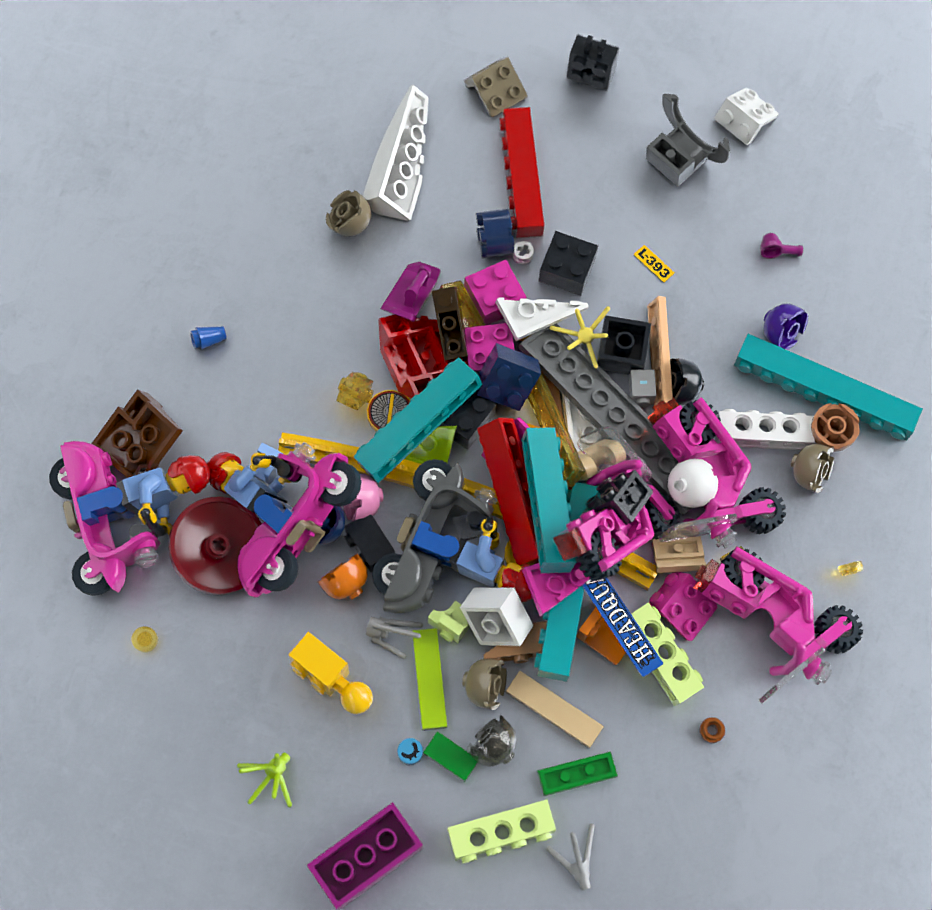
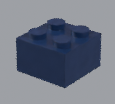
M496 343L478 374L482 386L476 390L477 395L520 411L541 375L538 359Z

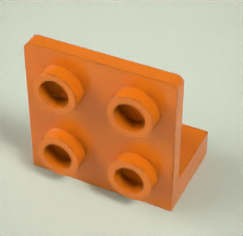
M595 607L578 630L576 637L611 663L618 665L626 652Z

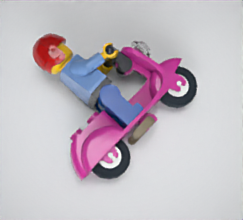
M64 442V445L60 446L63 458L53 465L49 474V483L53 491L60 497L69 500L73 499L76 516L72 502L67 500L63 503L66 522L69 529L76 533L74 537L83 539L88 550L74 563L72 580L76 588L82 593L91 596L102 595L111 588L119 593L125 583L126 567L136 564L146 568L153 566L155 561L159 559L158 553L155 552L161 544L158 537L166 534L169 535L173 526L168 522L170 518V502L178 498L177 492L179 494H185L190 491L194 494L200 493L210 481L209 466L199 456H181L171 463L168 473L162 468H156L117 483L115 476L110 471L109 466L112 465V461L108 452H104L99 447L87 442ZM155 509H157V517L153 511ZM135 515L139 516L144 525H132L129 529L131 539L116 548L109 523L121 518L131 519Z
M303 442L301 445L296 443L295 450L290 451L288 455L278 453L276 457L274 455H266V453H254L251 457V465H247L245 468L241 466L240 458L233 453L221 452L213 455L208 460L210 485L224 494L228 493L245 508L257 514L265 521L257 527L255 534L241 549L238 557L239 578L248 595L259 597L262 593L269 594L271 591L280 592L288 589L294 583L298 574L296 558L303 549L305 552L311 553L323 538L325 532L321 529V526L333 506H346L357 498L361 490L362 481L356 468L348 464V457L340 453L329 454L320 459L314 467H311L310 461L316 458L313 454L315 449ZM271 465L277 469L280 478H275L266 486L254 476L257 474L256 470L258 468H268ZM302 475L306 476L309 480L308 488L294 507L287 504L288 501L278 494L285 487L284 483H297L301 480Z

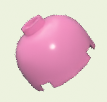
M360 474L362 482L357 498L352 503L343 506L348 520L354 521L365 518L370 514L374 516L379 509L380 502L383 501L382 488L378 487L376 481L366 474Z

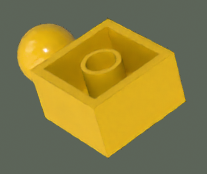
M307 632L289 653L292 671L301 679L307 677L312 683V688L321 695L326 693L331 696L337 691L340 694L343 708L349 713L361 714L367 711L373 701V694L369 686L359 681L351 683L347 681L346 677L350 674L348 663L310 632Z

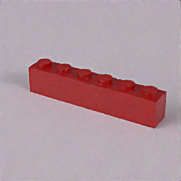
M530 107L503 109V118H499L500 131H504V137H501L502 151L506 150L507 155L503 158L504 170L509 172V176H506V189L511 190V196H508L509 210H513V216H510L512 222L511 230H515L516 238L543 236L545 225Z
M497 418L477 428L480 437L479 441L485 454L486 465L489 468L493 489L496 492L499 503V510L503 516L506 534L510 540L513 558L517 565L523 566L524 563H528L531 566L539 563L523 449L514 419Z

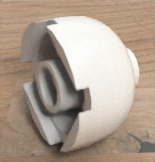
M689 459L678 463L671 470L668 477V490L672 498L684 507L697 508L705 506L715 497L718 490L717 476L713 475L712 466L702 459Z

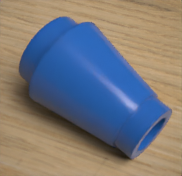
M224 326L195 327V330L190 331L194 349L200 348L202 350L222 340H226Z

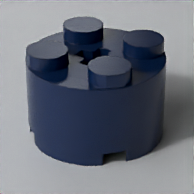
M498 209L477 212V226L481 227L476 228L478 242L481 241L483 245H480L481 257L488 258L514 253V236H512L511 231L512 222L509 210Z

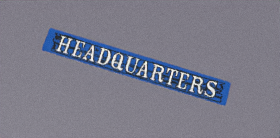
M608 578L599 581L589 580L583 584V588L640 675L644 677L662 666L663 661Z

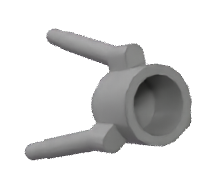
M371 617L366 630V635L372 637L371 642L379 644L395 655L405 659L406 655L381 639H386L389 632L420 638L421 634L391 627L390 625L423 627V623Z

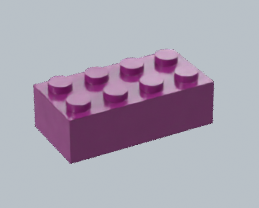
M392 802L308 863L307 867L337 910H341L421 851L423 844Z

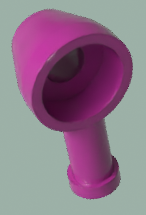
M767 233L762 238L760 252L762 257L768 259L779 257L781 254L801 257L803 246L782 245V242L775 233Z

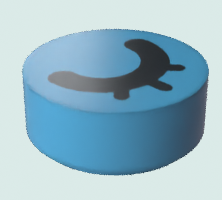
M408 738L403 740L398 746V757L404 764L414 765L421 760L423 748L418 740Z

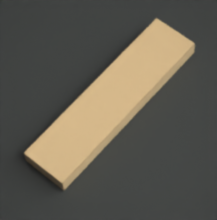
M521 671L518 672L506 690L508 695L589 749L604 727Z

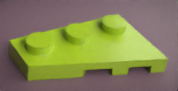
M438 426L405 459L420 464L436 459L448 464L457 426Z

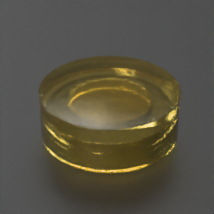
M856 561L838 566L841 576H847L862 572L864 567L862 561Z
M142 626L133 632L131 640L133 646L138 651L150 652L157 646L158 636L152 628Z

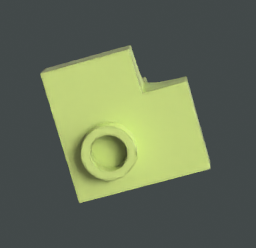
M454 601L451 607L445 611L433 609L428 616V624L437 628L440 631L439 635L450 643L455 641L458 644L470 628V625L460 609L461 604L457 601Z

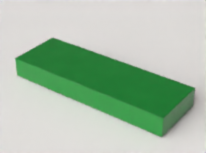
M611 751L537 770L543 796L609 780L618 776Z

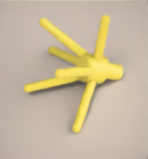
M607 306L590 328L585 327L578 308L575 309V314L581 328L579 331L550 326L549 328L553 331L577 336L578 339L567 346V349L571 350L580 343L586 344L593 366L597 369L598 363L591 342L597 338H607L608 334H594L593 331L609 312L610 307Z

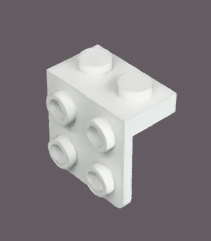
M744 88L725 99L714 119L743 143L749 145L763 125L776 119L778 112L775 111L771 104L760 99L755 91Z

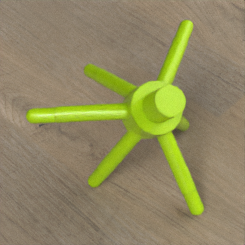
M283 752L280 756L276 753L274 758L265 764H237V767L241 768L239 769L241 774L264 769L267 775L247 801L248 804H252L268 782L274 779L271 797L273 799L277 797L280 784L287 806H292L282 773L286 770L285 765L290 760V756L287 753Z

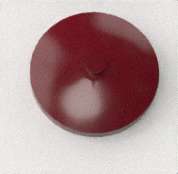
M208 497L192 503L177 517L169 534L168 550L173 568L186 584L202 593L226 595L241 590L244 587L239 578L238 557L241 549L253 537L257 527L262 524L255 513L231 498Z

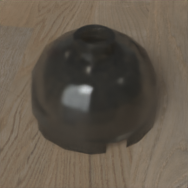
M502 715L499 716L500 721L494 718L484 725L474 736L478 739L474 746L469 743L467 747V753L481 765L490 767L501 763L507 764L515 755L513 751L517 744V735L511 724Z

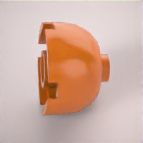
M358 553L348 558V562L339 564L318 581V584L328 596L334 599L350 597L353 600L363 592L361 587L366 583L368 573Z

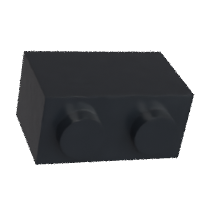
M372 514L365 518L354 520L345 526L346 535L343 537L350 548L355 547L370 573L373 572L374 566L379 559L385 555L395 553L394 548Z

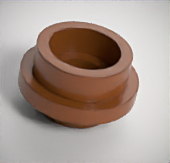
M707 718L700 725V735L709 743L719 742L725 735V726L717 718ZM708 727H714L716 734L711 735L708 732Z

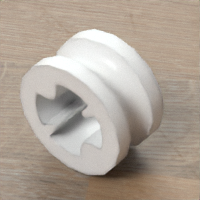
M526 241L516 243L513 259L519 264L529 263L533 258V246ZM523 249L527 250V254H524L523 256L519 255L520 252L523 251Z

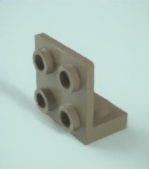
M509 57L495 61L464 80L467 88L475 86L491 117L503 112V109L513 106L528 96Z

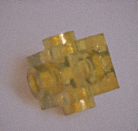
M351 372L346 378L343 377L338 385L339 393L336 401L358 410L365 402H370L374 390L371 389L373 380L368 379L363 373Z

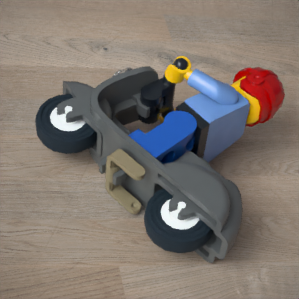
M433 459L425 461L415 471L413 478L414 489L418 496L426 502L419 517L415 514H409V517L405 518L398 533L397 541L401 543L403 554L393 553L385 555L378 560L372 573L375 587L385 596L384 612L407 613L423 607L425 602L429 603L434 593V589H431L435 580L438 581L443 572L441 564L452 567L453 571L492 588H495L496 584H498L497 588H514L521 602L533 599L522 571L524 567L530 566V564L524 563L523 566L510 562L505 566L504 559L495 555L494 548L498 547L500 542L499 533H497V522L493 520L492 516L494 511L493 504H496L498 501L494 497L495 493L481 488V491H475L474 498L463 490L465 484L464 476L459 463H456L452 468L442 460ZM457 505L469 513L466 522L473 531L482 530L484 532L480 536L478 546L461 538L458 542L451 535H440L453 506Z

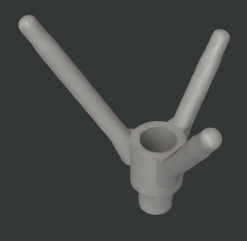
M594 824L589 826L583 860L581 859L574 832L570 833L576 863L570 864L550 846L546 848L572 875L574 874L575 881H579L581 890L591 888L588 879L590 877L588 869Z

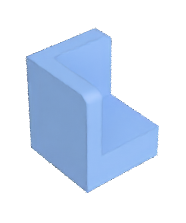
M261 443L257 450L258 453H266V455H274L276 457L278 453L283 454L264 443ZM271 465L268 468H258L256 470L257 474L254 477L270 484L278 474L277 469Z

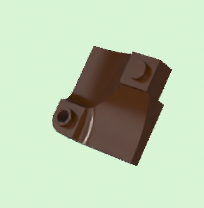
M137 389L124 408L117 407L91 444L99 447L104 452H108L112 465L129 478L158 468L161 460L183 430L162 409L163 406L149 393Z

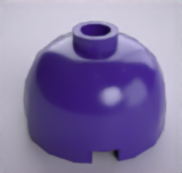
M784 303L769 310L764 316L763 327L767 341L786 350L792 348L798 342L794 338L798 333L803 335L806 329L808 313L790 303Z

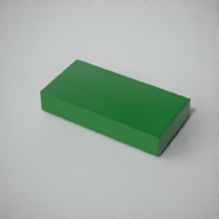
M438 731L423 751L424 755L464 782H466L479 762V759Z

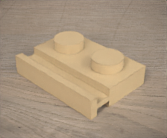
M701 536L652 539L657 573L705 571L706 562L704 560L705 555Z

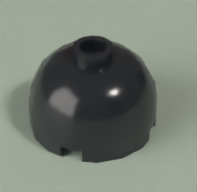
M681 358L670 359L673 405H686L691 401L693 402L704 388L701 371L691 361Z

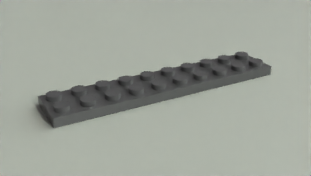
M547 327L533 333L522 341L518 348L523 354L538 359L540 371L606 438L618 439L624 445L627 459L641 460L643 463L642 475L660 493L670 496L669 500L674 502L673 506L677 507L682 515H685L691 507H684L677 503L668 490V477L671 470L679 462L652 427L655 422L599 365L597 369L594 368L590 356L579 345L571 350L567 349V346L574 342L568 334L553 331Z

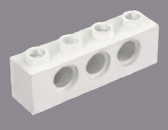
M724 409L717 414V418L720 417L722 425L739 447L801 450L815 443L811 430L812 418L814 416H807L805 413L786 415L778 411L767 414L756 410L736 412L734 409ZM736 425H743L746 430L741 431L737 429ZM759 426H766L769 432L762 431ZM783 427H789L793 433L785 432ZM715 436V441L721 443L718 437Z

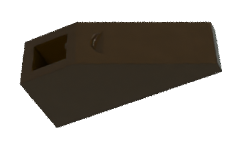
M453 286L431 291L444 360L468 356L458 288Z

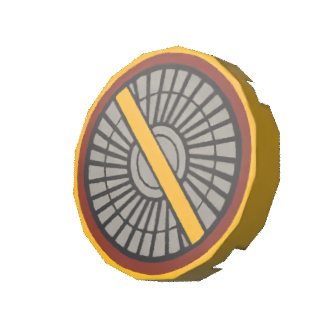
M384 390L375 394L367 407L368 422L372 429L377 432L380 428L385 427L398 411H402L409 404V397L396 390Z

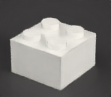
M473 588L460 607L480 645L521 646L534 626L514 588Z

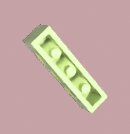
M648 602L631 613L644 634L645 626H649L654 630V638H650L646 634L645 636L659 655V647H663L668 651V658H661L663 665L652 671L672 704L676 706L703 689V679L696 669H692L688 663V655L682 648H678L674 642V634L668 627L665 628L660 621L661 615L654 606L651 607ZM674 668L681 671V680L673 677L672 671Z
M548 800L447 828L455 861L461 860L462 864L477 860L476 855L486 853L487 856L499 854L502 852L501 848L510 845L512 849L524 847L527 845L526 841L536 838L537 842L551 839V834L556 831ZM524 819L532 821L534 830L524 832L520 828V822ZM499 826L506 827L509 831V837L503 840L497 838L495 829ZM475 833L481 834L485 840L484 844L479 847L472 845L470 842L471 835Z

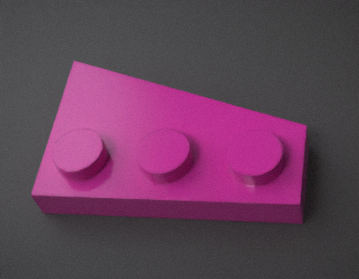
M580 562L575 563L569 573H541L539 563L524 567L522 571L540 617L590 580V576L583 579L576 577L575 572L581 566Z

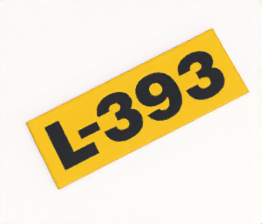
M645 245L634 253L663 282L667 281L675 273Z

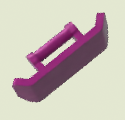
M419 261L408 264L380 309L414 322L430 296L431 291L436 286L441 270Z

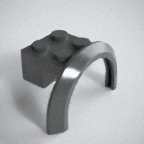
M664 93L662 96V106L674 130L667 136L662 132L647 146L646 160L679 187L707 159L716 163L726 162L729 159L730 146L727 138H723V144L719 142L718 148L701 140L682 118L678 108L679 97L675 94Z

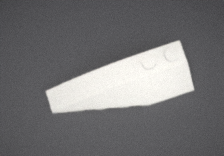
M414 85L409 87L388 126L373 162L363 194L371 210L376 214L406 221L411 220L422 184L420 165L423 164L424 156L421 155L422 144H425L426 135L423 132V125L427 123L428 97Z

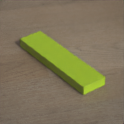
M437 628L412 630V632L421 634L420 638L413 637L422 730L447 728Z

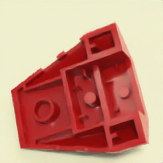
M396 315L379 318L380 353L398 392L412 399L415 395L420 394L433 378H437L444 371L447 364L456 360H444L437 319H428V316L422 315L420 318H416L414 322ZM463 319L464 329L472 327L469 320ZM468 356L461 357L460 359L469 366Z

